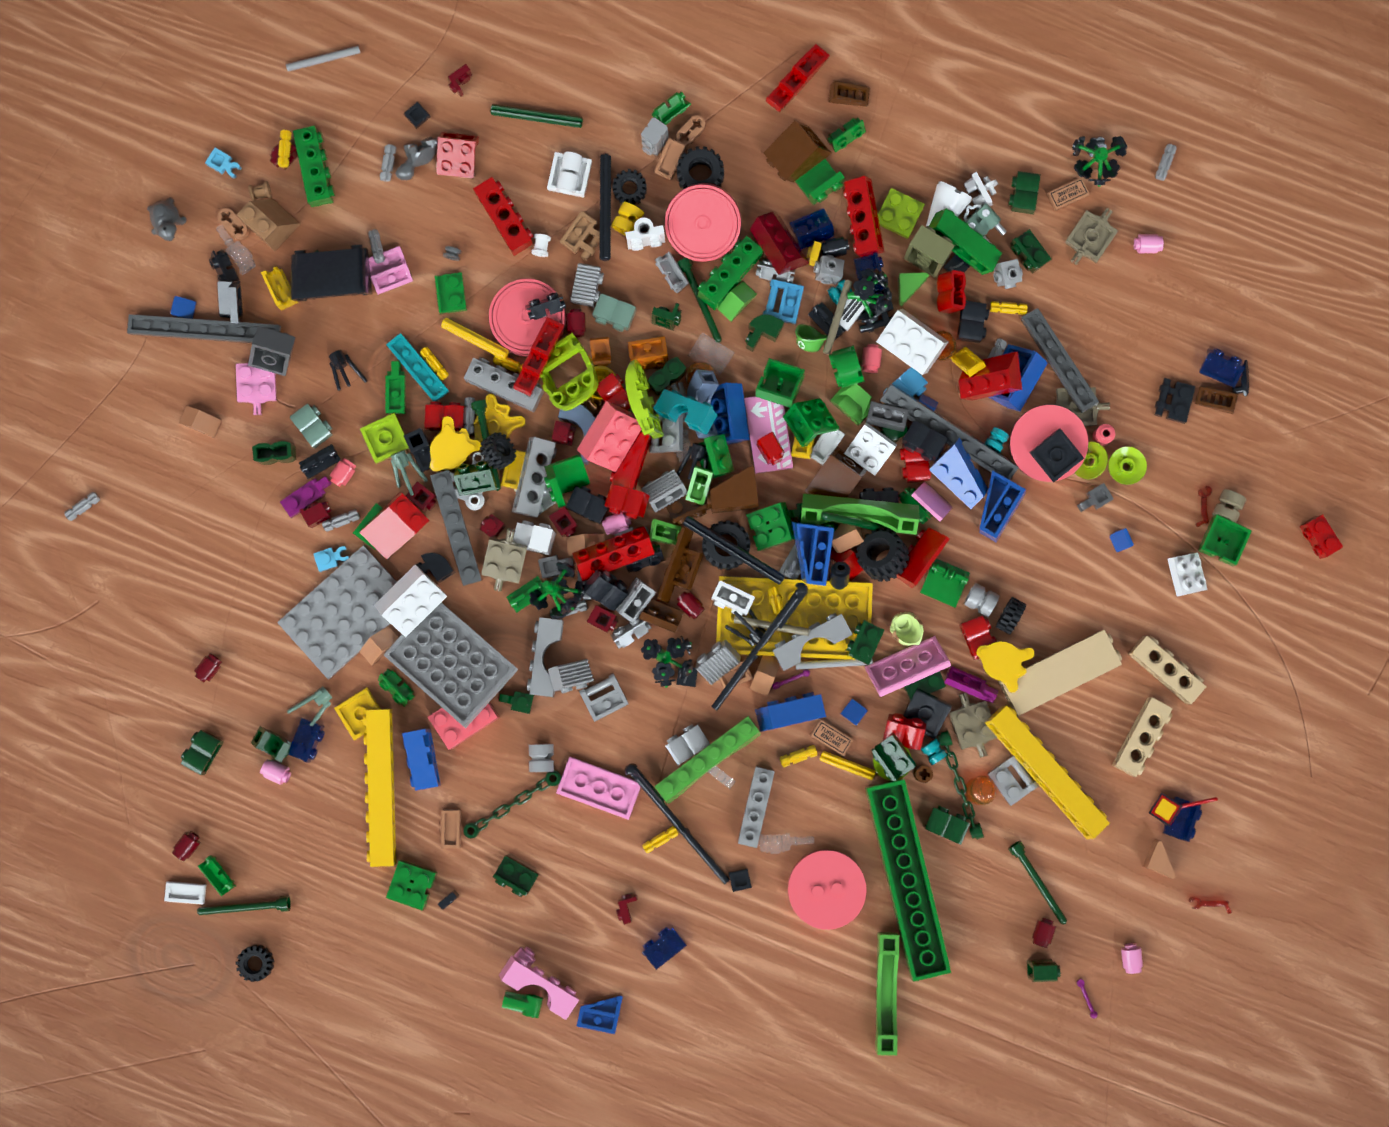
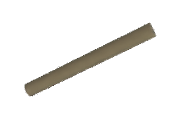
M849 280L844 282L824 346V354L830 355L848 298L847 293L850 292L852 282Z
M736 616L734 617V623L743 624ZM743 617L754 627L768 629L772 623L770 621ZM784 624L782 629L777 628V631L805 636L810 635V628Z

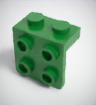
M824 159L795 182L811 204L815 205L817 202L821 203L831 192H836L842 188L845 177L841 172L836 173L827 160Z
M725 434L704 438V442L699 443L706 446L709 456L708 470L713 471V479L735 471ZM702 459V462H700L702 468L704 459Z
M575 455L544 466L547 474L544 480L547 488H552L549 494L552 502H557L558 508L566 506L562 494L574 490L575 487L580 488L581 485L587 486L590 484L581 455Z

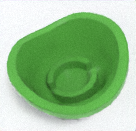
M799 324L795 330L797 345L807 352L819 351L828 337L821 334L814 327L805 324Z

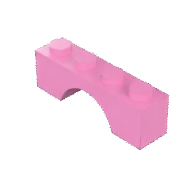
M512 955L499 974L501 981L516 990L531 984L542 986L548 993L547 1006L550 1011L566 1020L579 1001L576 991L569 986H566V988L561 986V982L553 976L548 978L539 967L535 966L532 968L527 965L529 962L521 956L516 958Z

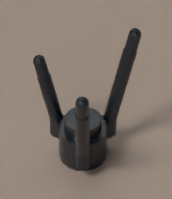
M338 350L329 355L331 361L329 365L332 369L338 391L341 390L337 370H340L347 387L351 386L344 370L347 363L365 383L367 382V379L350 360L348 354L344 355L342 350Z
M693 443L692 446H689L688 453L676 472L678 476L690 456L693 462L688 475L689 480L692 478L697 461L702 462V459H704L703 468L708 469L709 456L705 445Z
M749 609L748 612L751 617L757 619L753 611ZM734 611L735 616L750 630V638L728 625H725V628L753 647L758 643L766 630L760 627L754 629L737 611Z

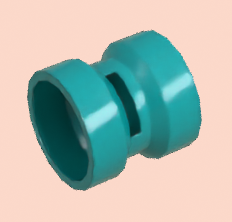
M844 279L838 282L836 287L832 286L827 290L836 305H838L843 289Z
M993 427L990 432L991 436L985 440L984 444L1000 453L1003 449V443L1007 442L1010 436L1003 430Z
M937 739L921 748L922 752L929 757L928 761L931 765L947 756L945 750L940 748V743Z

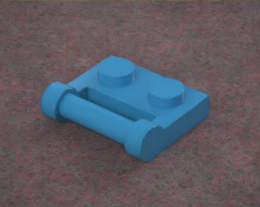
M771 280L769 285L771 287L763 315H772L784 322L796 324L804 286ZM781 288L784 291L779 313H776L773 310L778 289Z

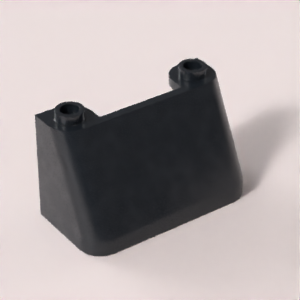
M351 245V249L306 253V250L294 251V255H291V300L300 302L307 301V299L314 300L317 298L348 295H373L368 249L362 248V245Z

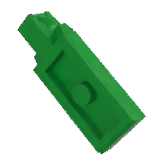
M391 361V371H387L386 414H406L405 372L401 371V363L399 361Z

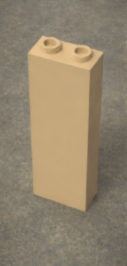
M1101 630L1026 667V674L1017 681L1018 690L1016 692L1010 693L1001 681H998L1010 707L1019 716L1122 665L1120 661L1122 657L1119 651L1114 649L1112 645L1113 639L1109 632L1106 633L1105 630Z

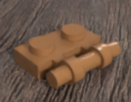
M581 211L560 240V243L575 254L579 248L583 249L584 252L580 257L587 261L589 256L594 254V249L599 244L600 229L599 231L594 229L597 221ZM591 234L594 238L588 245L584 241Z

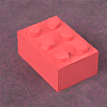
M606 401L577 450L586 460L616 472L641 431L634 413Z
M490 702L467 728L463 727L443 708L428 717L448 750H452L500 718Z

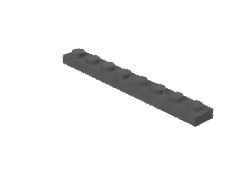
M129 314L127 333L130 335L252 343L257 326L269 328L280 333L281 326L245 322L235 324L231 323V321Z
M890 384L880 398V401L886 405L909 410L907 416L912 422L917 421L931 430L942 434L948 438L947 444L950 446L960 437L965 451L969 453L971 460L991 473L993 470L1010 480L1019 468L1015 463L895 385Z

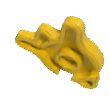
M493 394L486 396L487 408L485 416L490 435L495 432H501L502 435H507L506 439H508L513 430L526 424L524 417H510L508 415L511 410L509 405L498 404ZM477 416L474 421V440L482 442L483 438Z
M445 416L442 419L441 431L433 438L430 444V468L435 472L443 469L457 468L465 462L470 453L480 450L481 442L470 439L468 431L464 428L456 432L453 419Z
M1000 641L988 646H980L976 654L981 660L985 673L991 678L1001 681L1010 693H1014L1018 690V679L1026 674V669L1021 663L1033 658L1034 650L1032 648L1018 649L1010 643Z

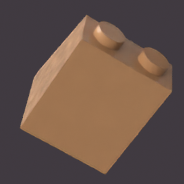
M273 199L249 201L237 214L244 224L274 251L301 225Z

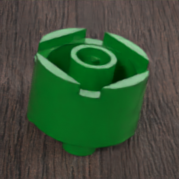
M854 345L832 351L829 358L833 370L837 369L834 375L838 387L842 386V388L865 382Z

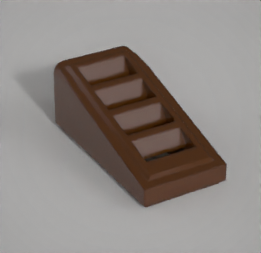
M834 80L830 85L828 102L867 107L870 88ZM844 90L847 91L846 97H844ZM859 92H862V100H859Z
M1200 385L1195 404L1234 414L1238 394ZM1204 392H1208L1206 402L1202 401ZM1212 394H1216L1214 404L1210 403ZM1223 396L1222 404L1218 405L1219 397ZM1227 398L1231 399L1229 407L1225 406Z

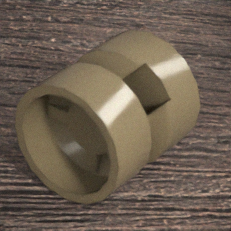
M1224 489L1219 498L1221 503L1216 504L1212 515L1217 514L1236 523L1240 516L1239 510L1243 509L1247 499L1237 492Z

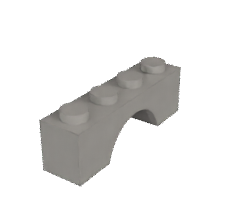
M834 613L826 618L827 622L821 625L819 622L809 627V636L794 634L791 636L793 640L787 643L783 640L775 644L776 649L773 650V653L782 670L785 671L801 662V650L804 644L813 638H825L836 644L853 635L843 615L837 616Z
M539 618V622L536 621L534 633H537V641L533 640L532 652H535L534 660L530 661L529 671L533 672L532 679H528L527 690H530L531 695L554 697L555 695L550 675L544 665V655L550 645L562 640L563 620Z

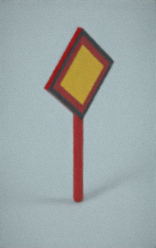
M1161 793L1149 814L1170 827L1182 808L1214 802L1218 798L1213 797L1179 804L1164 793Z

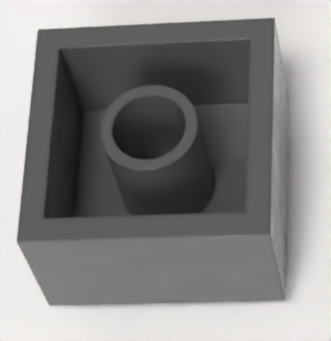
M257 326L248 366L286 376L296 337Z

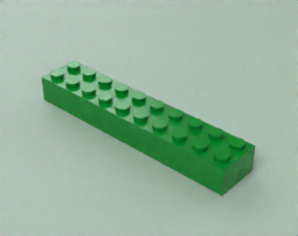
M905 779L866 787L865 790L910 978L915 982L951 973V968Z

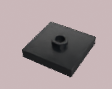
M1061 428L1029 452L1053 483L1084 459Z
M917 688L903 716L907 719H921L927 724L925 735L935 739L952 708V704Z

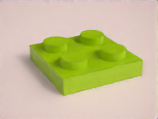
M891 188L878 213L880 226L908 239L925 204Z
M395 413L360 428L376 464L391 458V455L399 451L409 449L404 438V431Z

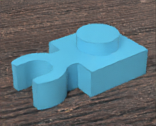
M217 148L213 149L205 162L207 166L222 175L226 170L232 178L237 177L232 173L233 168L242 169L238 163L231 162L232 158Z
M339 547L336 552H334L333 548H328L313 553L318 571L323 572L338 567V560L346 561L350 558L349 556H341V552L347 550V547Z

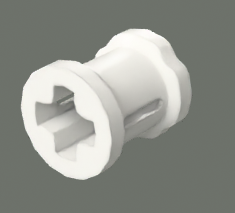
M535 234V246L531 253L539 257H548L547 247L551 237L544 234Z

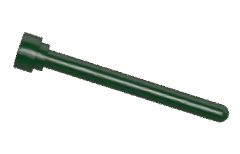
M688 258L681 259L677 264L688 279L714 341L720 343L722 338L707 304L697 297L699 285L692 272L693 262Z
M486 400L472 402L471 406L472 411H475V414L478 416L484 440L490 436L485 416L487 403ZM496 468L492 470L497 484L496 491H499L501 483Z
M823 512L821 514L822 519L870 530L876 529V531H879L880 528H884L885 531L890 529L878 523L834 513Z
M1020 840L1012 844L1008 848L1011 855L1019 858L1058 921L1063 925L1066 924L1067 919L1025 855V846Z
M288 895L280 896L276 901L200 907L197 909V914L210 915L275 908L285 912L290 911L291 900Z

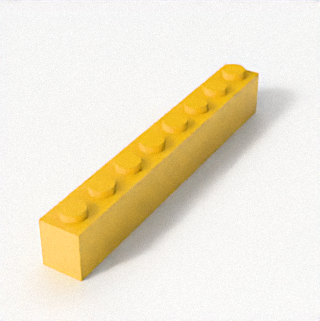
M1007 705L1000 707L984 722L1087 840L1095 839L1110 824L1106 819V814L1096 808L1093 799L1082 792L1079 783L1068 776V771L1055 761L1056 758L1050 751H1046L1042 746V741L1032 735L1029 731V726L1018 719L1017 713L1013 708Z
M392 709L366 710V714L363 715V724L367 728V733L364 734V745H367L364 763L368 766V772H365V784H368L365 802L369 805V811H366V823H369L366 841L370 843V850H367V862H370V867L396 865Z

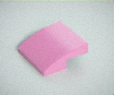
M400 246L383 252L385 260L379 264L375 263L373 257L369 258L371 279L378 295L413 282Z
M926 482L911 495L939 522L953 508Z

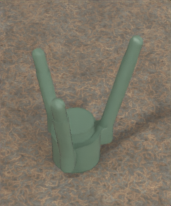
M405 450L391 455L392 460L390 461L393 466L397 487H401L398 469H400L409 493L412 496L414 493L404 468L409 465L408 461L425 482L428 479L412 459L411 454H406Z
M322 686L313 695L287 710V713L293 712L314 699L318 706L323 704L310 723V726H314L326 708L331 705L329 700L332 699V696Z

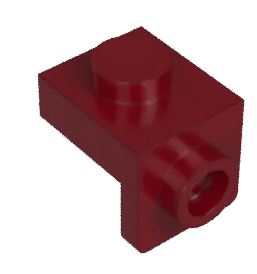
M632 893L622 895L621 900H618L619 909L616 912L619 921L623 920L624 925L632 922L627 903L638 900L637 895L633 896Z

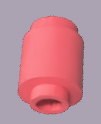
M868 344L867 347L863 348L861 363L863 372L878 373L882 349L878 348V345Z
M1108 424L1099 426L1093 432V441L1102 446L1109 444L1115 438L1114 428Z
M343 458L329 475L332 477L330 481L339 487L341 485L346 486L355 473L354 469L357 466Z

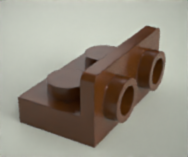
M684 495V497L674 501V503H671L666 508L673 524L678 523L681 526L687 516L699 518L707 514L706 510L709 507L706 501L704 505L685 500L687 495Z
M651 599L641 612L639 619L675 633L684 612Z

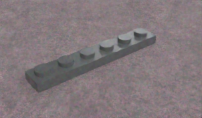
M1037 308L1022 316L1021 321L1080 412L1083 413L1098 405V399L1040 310Z
M447 470L430 475L462 584L465 586L482 581L450 471Z

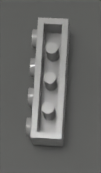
M480 357L479 360L472 359L464 376L466 382L535 413L544 393L540 384L537 383L530 397L513 389V385L519 376L518 374H508L505 368L498 365L495 368L489 365V361Z

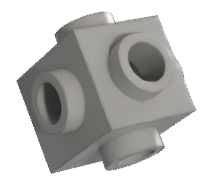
M831 255L822 256L814 265L815 280L821 281L823 284L837 285L843 278L844 260L837 259Z
M1018 259L997 263L993 274L997 287L1004 286L1005 289L1016 287L1017 282H1022L1023 272L1019 266Z

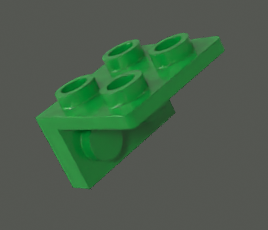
M821 398L794 403L783 416L801 447L808 446L819 434L839 429L834 417Z

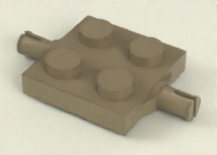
M1106 208L1101 216L1094 215L1086 210L1064 242L1076 251L1070 260L1072 263L1075 261V265L1078 264L1082 257H1087L1097 263L1117 234L1118 230L1110 226L1107 221L1113 213L1112 210L1108 212L1109 208Z
M1090 387L1096 396V387ZM1065 388L1056 389L1057 400L1055 404H1044L1057 405L1072 411L1079 417L1084 426H1097L1098 411L1110 410V402L1098 403V405L1081 413Z
M510 528L507 529L505 539L489 538L481 575L496 579L495 591H497V588L498 591H502L503 581L518 584L520 581L528 546L513 541L514 529H512V532Z
M967 693L961 694L959 697L963 706L949 713L960 749L977 747L980 758L987 756L984 744L989 740L997 738L984 723L991 717L987 702L970 704Z

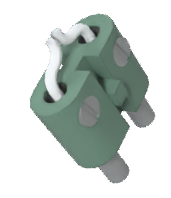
M986 202L982 205H968L965 208L964 222L968 223L969 227L975 232L980 233L989 243L991 242L985 235L990 229L995 227L1002 236L1007 232L999 223L1001 218ZM978 207L975 210V212L967 218V215L969 214V209H974Z

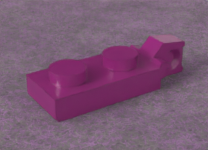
M326 476L319 481L315 478L284 498L280 503L290 518H293L300 513L299 510L301 508L306 509L310 504L321 499L326 493L324 489L332 483Z
M950 666L945 684L984 701L994 702L998 690L985 684V680Z

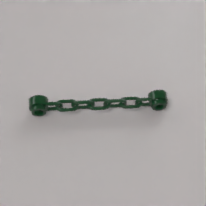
M949 730L943 731L938 735L941 746L945 745L947 756L945 758L948 767L954 771L956 776L954 778V785L957 793L963 797L962 809L964 815L972 824V827L969 828L972 839L984 838L980 823H974L975 811L972 803L966 799L967 787L964 779L958 775L957 768L959 764L956 755L949 748V746L953 745ZM953 755L955 764H952L951 767L948 756L951 758ZM961 780L964 790L960 789L959 791L957 782ZM968 804L972 811V814L969 813V816L965 809V806L968 807Z
M555 770L554 772H548L545 778L537 782L536 788L531 791L524 790L515 797L513 803L499 806L488 819L481 818L474 823L467 824L463 830L464 835L470 839L477 837L480 831L485 829L493 818L500 819L510 812L512 806L524 804L532 798V793L537 790L544 791L550 786L558 785L561 781V774ZM551 775H555L557 777V780L555 782L550 781ZM545 780H546V782H547V784H548V785L545 786V787H543L542 785H539V784H541L542 782H544ZM527 793L526 796L529 797L520 802L521 799L518 798L523 794ZM505 807L504 810L507 811L498 816L499 813L496 812ZM481 821H483L482 824H485V825H484L483 827L479 828V826H478L477 824L480 823ZM469 827L474 828V834L468 833Z

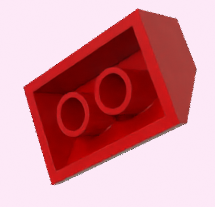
M1018 352L982 359L986 365L985 368L971 377L962 371L958 380L960 398L973 401L1022 390Z
M643 432L638 434L617 471H612L610 477L612 484L636 490L651 442L649 434L644 435Z
M930 527L926 531L922 529L917 535L916 539L918 542L916 545L913 546L911 544L908 548L909 561H906L907 567L902 569L904 571L902 574H897V578L910 588H914L950 540L947 536Z

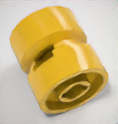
M623 202L618 211L619 216H615L611 227L626 236L625 232L635 231V222L643 218L644 212L633 204Z

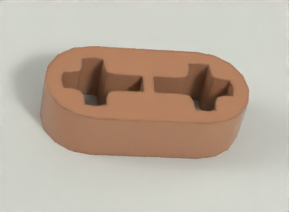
M698 115L691 117L677 132L676 141L687 145L686 148H688L705 130V120L703 117ZM693 122H695V123L701 122V123H700V127H701V128L696 127V128L692 131V129H693V127H694ZM689 133L687 137L688 141L686 142L684 140L683 142H681L680 136L682 135L685 137Z
M224 208L219 211L218 221L234 238L244 240L249 236L248 227L232 210ZM225 214L228 215L233 222L229 223L223 216ZM237 225L242 229L243 234L237 233L234 227Z

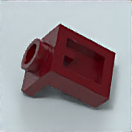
M464 64L448 76L450 81L448 84L449 88L454 94L458 93L460 97L464 94L459 85L466 84L471 79L470 77H472L471 70L467 64Z

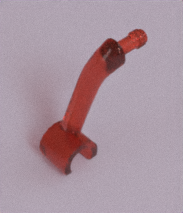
M1210 486L1205 487L1207 495L1201 489L1198 491V495L1201 497V516L1203 520L1195 524L1196 527L1209 523L1207 497L1212 493Z
M1190 897L1188 900L1189 902L1197 901V905L1192 907L1193 909H1199L1201 906H1225L1227 913H1232L1228 906L1229 902L1225 900L1204 901L1197 897Z

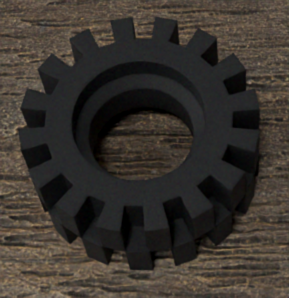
M628 169L627 172L622 170L621 174L618 173L616 179L614 178L613 193L616 200H619L621 204L623 202L633 205L641 203V199L644 200L647 193L646 180L643 178V175L641 173L638 174L637 170L633 172L631 169ZM628 181L634 182L637 185V190L633 194H626L622 189L624 183Z
M501 432L493 433L480 444L482 445L480 450L483 451L481 455L485 456L484 461H488L489 466L493 465V469L497 468L498 470L505 468L514 462V458H516V454H514L516 449H513L514 444H511V439H506L507 435H502Z
M1012 597L1001 613L996 628L1010 635L1020 621L1026 604Z
M253 945L241 951V954L237 957L238 961H236V965H238L236 970L240 972L239 976H243L244 980H250V982H258L266 978L274 967L272 965L274 959L271 957L273 955L272 952L269 953V949L267 947L263 948L262 945ZM252 956H258L262 960V967L258 971H253L248 966V960Z

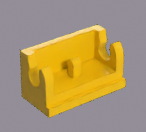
M273 267V271L268 272L265 270L261 274L276 306L282 311L298 302L291 300V286L283 269Z

